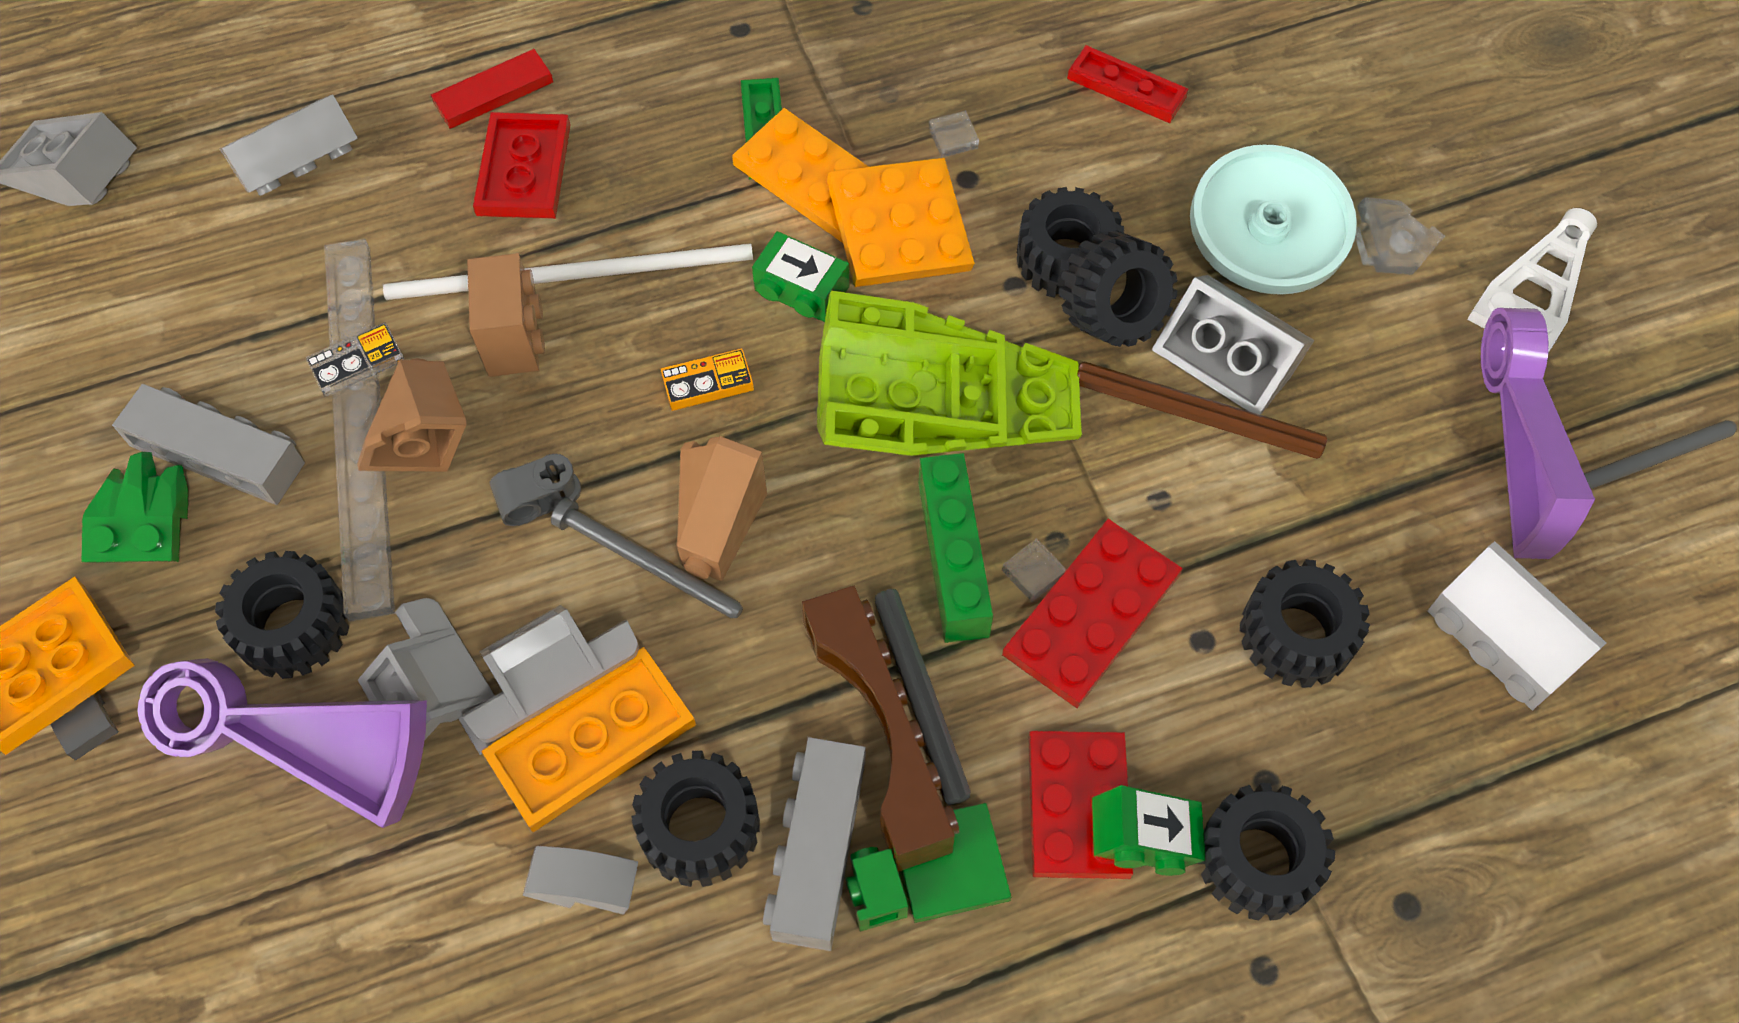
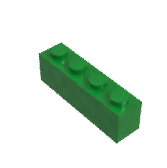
M964 453L920 458L918 484L944 643L990 638L993 612Z

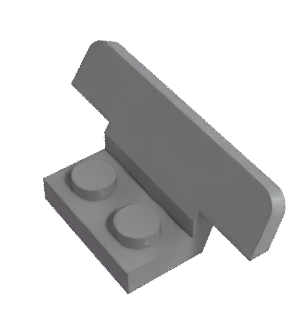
M423 598L401 604L395 613L410 639L388 644L359 677V684L369 701L427 700L425 740L440 723L459 719L479 755H482L481 751L497 740L489 743L480 741L464 721L462 715L495 695L438 602L430 598Z
M559 605L479 652L497 680L502 692L463 714L462 718L475 736L482 742H493L635 658L639 645L628 621L624 620L586 642L568 610Z

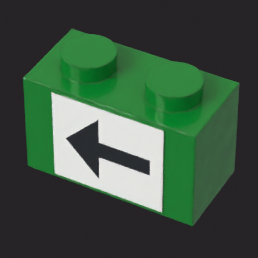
M776 231L752 266L754 289L762 297L769 301H779L794 308L804 317H814L825 322L830 292L846 293L850 287L848 262Z
M1123 785L1092 797L1094 856L1113 859L1114 865L1121 868H1138L1144 865L1155 867L1156 874L1165 876L1184 874L1186 872L1185 867L1205 861L1202 802Z

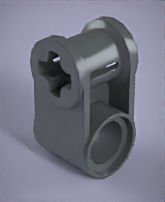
M549 454L517 468L503 470L492 477L490 481V487L502 521L507 526L527 524L537 517L553 512L564 498H569L576 502L581 493V483L574 474L571 462L561 454ZM553 465L556 471L552 472L550 466ZM563 490L564 493H565V496L562 497V496L560 495L559 491Z

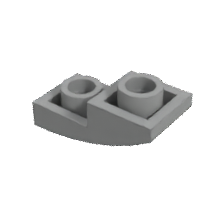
M536 846L522 896L571 908L577 902L623 915L629 909L638 861L586 850Z

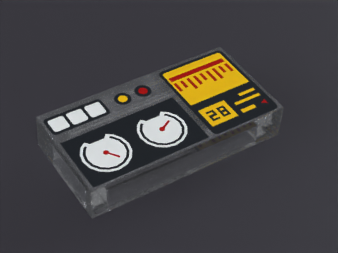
M386 322L305 357L325 397L398 365L399 360H405Z

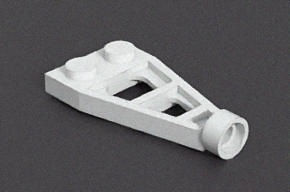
M1581 208L1568 210L1554 230L1491 281L1467 320L1485 329L1488 318H1490L1493 310L1497 308L1538 309L1546 321L1549 352L1568 322L1587 241L1597 227V220L1594 215ZM1546 253H1549L1567 262V266L1562 277L1537 265L1538 261ZM1528 279L1551 291L1552 296L1549 308L1544 310L1513 294V290Z

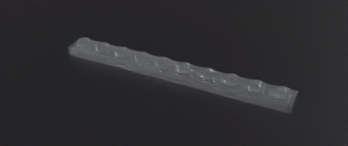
M366 239L324 245L330 349L334 354L330 357V361L360 349L368 365L367 368L332 383L344 615L349 622L395 614L386 472L358 471L357 466L365 438L381 404L378 363L370 365L357 339L358 335L376 328L371 254ZM347 342L352 344L350 348L345 347ZM338 346L343 347V350L341 352H338L336 350Z

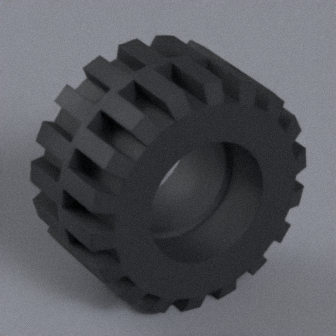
M1067 187L1058 188L1057 193L1054 194L1049 190L1042 193L1041 200L1033 199L1029 203V210H1025L1022 215L1016 252L1017 265L1019 268H1022L1021 275L1025 281L1032 280L1031 287L1037 291L1043 288L1047 290L1046 296L1055 298L1056 294H1059V288L1065 286V280L1061 279L1063 270L1068 271L1071 265L1067 260L1072 253L1078 255L1080 252L1079 248L1064 247L1055 241L1070 239L1079 243L1085 240L1093 243V235L1099 233L1107 235L1108 231H1117L1124 234V226L1121 225L1122 218L1119 212H1113L1114 205L1108 200L1102 202L1100 200L1101 195L1095 192L1087 194L1084 193L1083 188L1075 187V191H1068Z
M1108 231L1107 235L1103 233L1093 235V243L1085 240L1078 246L1080 249L1078 255L1072 253L1067 260L1071 265L1068 271L1063 270L1061 279L1065 280V286L1059 288L1060 297L1066 299L1061 305L1065 314L1070 316L1068 320L1074 326L1113 346L1121 347L1122 344L1128 347L1137 344L1138 339L1145 342L1151 338V331L1153 329L1159 331L1163 327L1162 319L1165 315L1170 316L1173 310L1169 306L1171 300L1176 299L1178 291L1173 289V284L1178 281L1177 273L1170 270L1174 264L1170 257L1164 255L1165 251L1159 246L1128 234ZM1126 272L1124 291L1120 298L1111 305L1110 296L1112 288L1117 279Z
M276 551L265 553V560L258 561L254 557L246 562L249 566L242 572L236 569L230 575L234 581L231 585L224 584L219 593L224 598V601L216 602L215 613L220 617L216 624L218 630L223 635L224 641L254 671L258 669L264 676L271 678L276 673L282 679L293 678L294 671H299L304 676L312 672L311 666L317 662L321 667L330 660L326 655L331 650L338 652L343 645L338 638L348 634L350 626L345 619L350 618V609L345 603L346 598L325 568L321 564H317L312 557L304 554L300 558L295 551H285L282 557H279ZM304 600L299 614L289 624L278 629L265 630L266 622L276 608L290 601Z
M1305 559L1302 566H1299L1296 560L1286 561L1282 569L1277 565L1269 570L1266 577L1262 576L1242 613L1244 616L1240 622V632L1245 633L1241 641L1244 650H1253L1249 659L1255 666L1262 663L1266 667L1263 674L1271 679L1277 674L1283 677L1282 684L1291 687L1298 680L1302 688L1312 687L1317 680L1321 685L1328 683L1335 675L1339 676L1346 669L1365 641L1363 640L1368 634L1370 626L1369 623L1365 622L1370 615L1368 605H1360L1364 595L1360 588L1352 589L1349 586L1352 581L1349 576L1344 573L1339 577L1333 573L1334 566L1326 563L1323 568L1316 567V560ZM1285 609H1300L1312 614L1321 623L1326 637L1310 639L1298 635L1285 623L1281 611Z
M692 751V759L686 760L683 759L682 753L672 755L673 764L665 767L662 761L653 767L656 775L653 780L645 776L639 784L643 793L642 795H635L632 804L636 815H632V825L637 834L636 838L648 862L654 869L658 868L661 875L670 881L676 877L681 885L689 887L692 886L693 880H700L702 887L713 885L711 878L719 875L725 881L732 877L730 869L735 865L742 869L748 862L746 856L748 850L754 852L758 843L756 832H760V819L752 785L747 776L742 777L740 768L734 762L725 765L722 755L713 753L710 760L705 759L703 751ZM709 798L717 801L725 808L726 814L721 826L716 832L705 839L686 841L670 833L669 824L671 817L677 808L688 800Z
M1260 783L1255 791H1253L1250 785L1244 786L1238 790L1235 796L1229 794L1206 823L1204 828L1205 861L1198 863L1205 864L1206 868L1201 873L1205 884L1214 882L1216 888L1211 894L1218 901L1224 896L1232 903L1228 909L1237 915L1242 909L1249 910L1248 919L1258 921L1265 914L1268 915L1270 921L1281 919L1286 913L1292 915L1321 890V887L1328 881L1332 873L1328 867L1335 861V850L1328 849L1327 846L1334 838L1331 829L1323 830L1321 827L1326 818L1320 809L1312 813L1307 808L1311 800L1303 794L1298 800L1291 797L1292 788L1282 785L1277 792L1272 791L1271 783ZM1247 830H1262L1275 836L1287 851L1289 857L1288 873L1284 875H1269L1254 868L1242 852L1240 833Z

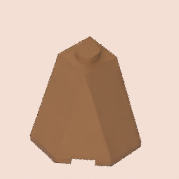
M420 358L399 360L365 438L357 462L358 471H448L467 424L443 361H427Z
M722 436L710 438L705 446H700L697 442L692 441L684 443L681 448L677 548L682 566L691 575L700 579L712 577L723 581L767 496L761 451Z

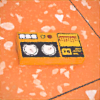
M742 348L661 368L662 378L672 411L754 390L753 381Z

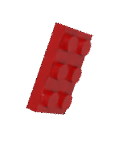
M490 112L473 203L476 216L556 219L571 126L568 114Z
M1030 731L1028 742L1033 877L1131 879L1133 868L1117 867L1114 865L1113 859L1094 856L1092 797L1121 785L1128 786L1125 732Z

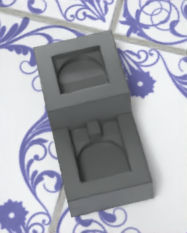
M96 692L50 724L66 754L75 761L119 732L103 707L106 703L99 692Z

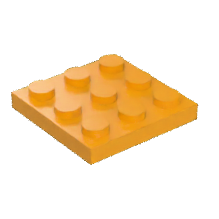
M945 158L829 172L827 183L854 287L972 270L975 263Z
M75 576L0 626V751L5 755L135 666L90 593Z

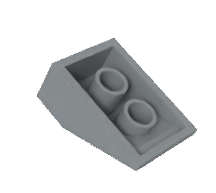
M103 112L37 120L29 126L0 160V184L67 206L93 205L106 195L107 189L105 187L112 178L127 169L130 164L128 158L137 147Z

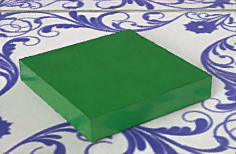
M987 803L953 810L959 826V833L955 834L953 853L902 870L914 923L1011 901L1012 897Z

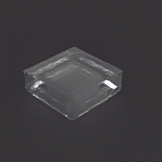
M966 111L929 120V130L941 158L978 148L979 138Z
M1037 538L1006 561L1002 568V571L1031 602L1055 585L1067 570Z

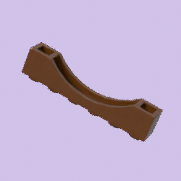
M855 585L802 601L803 623L817 661L840 674L861 693L873 708L884 730L891 756V775L889 788L880 810V828L888 849L891 848L897 871L899 872L953 853L955 834L959 833L958 822L950 805L943 807L937 793V790L942 788L938 771L932 761L925 763L920 750L921 747H924L921 729L916 719L909 721L903 708V706L908 704L906 693L899 678L892 680L887 668V666L891 665L890 653L883 638L876 640L871 627L875 626L876 623L869 601L867 599L860 600Z

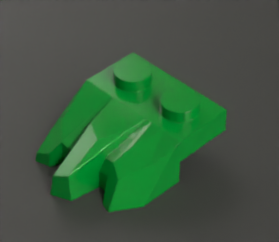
M139 452L130 456L125 475L121 470L113 468L83 514L81 562H179L180 519H188V487L182 465L167 467L161 476H158L152 452Z

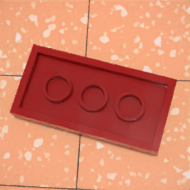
M1107 519L1003 648L1002 656L1078 709L1178 579L1183 568L1110 519Z

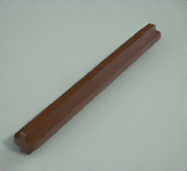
M1082 362L1079 366L1077 376L1079 377V386L1312 458H1320L1325 450L1327 436L1325 434L1092 363Z

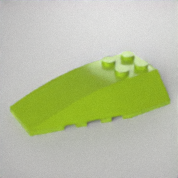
M838 291L830 292L819 356L817 429L824 445L913 456L1075 440L1081 437L1079 377L1077 376L1079 370L1078 361L1025 343L1023 347L1005 341V335L992 330L985 334L964 326L965 321L950 315H948L947 319L927 313L928 307L914 302Z

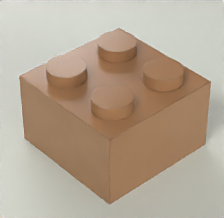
M519 253L467 259L470 332L488 377L539 371L538 354L545 353V343L542 329H537V319H543V310L540 295L535 294L532 270H524Z

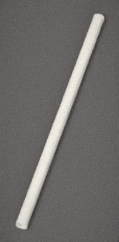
M751 244L524 268V270L531 269L534 284L746 261L753 260ZM468 275L383 284V293L386 300L466 292L468 291Z

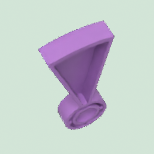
M1497 308L1493 310L1490 318L1487 320L1482 337L1481 367L1486 388L1492 393H1500L1514 558L1550 559L1560 552L1574 537L1584 522L1595 498L1543 380L1548 359L1549 340L1546 321L1541 312L1534 308Z
M208 658L173 662L161 666L153 673V676L147 679L142 687L137 711L139 722L142 724L141 728L145 737L163 753L175 757H192L224 748L235 740L382 828L401 820L413 792L421 764L426 734L427 700L247 704L245 689L239 677L228 666ZM186 686L195 689L201 696L204 704L203 718L195 729L185 726L177 713V699L180 692Z

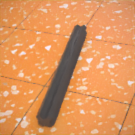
M896 589L881 591L875 595V605L914 715L921 729L930 760L938 771L945 802L948 805L962 803L970 798L971 790L900 595Z

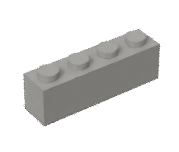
M142 384L112 424L132 448L142 452H152V456L175 465H182L187 470L275 505H278L305 464L295 449V441L284 433L275 430L271 434L258 429L254 423L241 416H235L234 419L222 415L216 408L205 402L199 401L197 405L186 401L177 392L166 387L157 390Z
M808 737L805 753L797 752L792 780L799 782L796 799H787L783 817V827L790 828L787 846L778 845L773 868V875L780 876L777 895L768 894L763 917V924L770 925L772 941L826 951L832 950L866 762L864 746Z

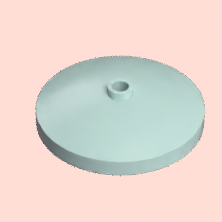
M1253 145L1234 150L1218 159L1201 178L1193 196L1190 210L1192 234L1200 252L1210 265L1230 281L1247 289L1267 294L1303 292L1329 279L1344 262L1352 248L1356 234L1357 220L1354 204L1339 177L1316 158L1285 146Z

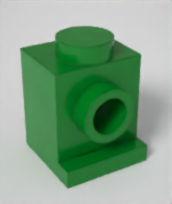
M868 847L852 853L850 859L854 876L847 877L846 883L853 907L863 906L862 910L857 911L859 931L907 918L908 904L891 848L879 852L878 847Z

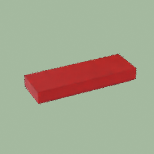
M1085 45L1070 67L1067 77L1070 81L1167 123H1171L1185 101L1189 90L1186 87Z
M532 49L433 93L431 98L449 129H452L553 83V78L536 50Z

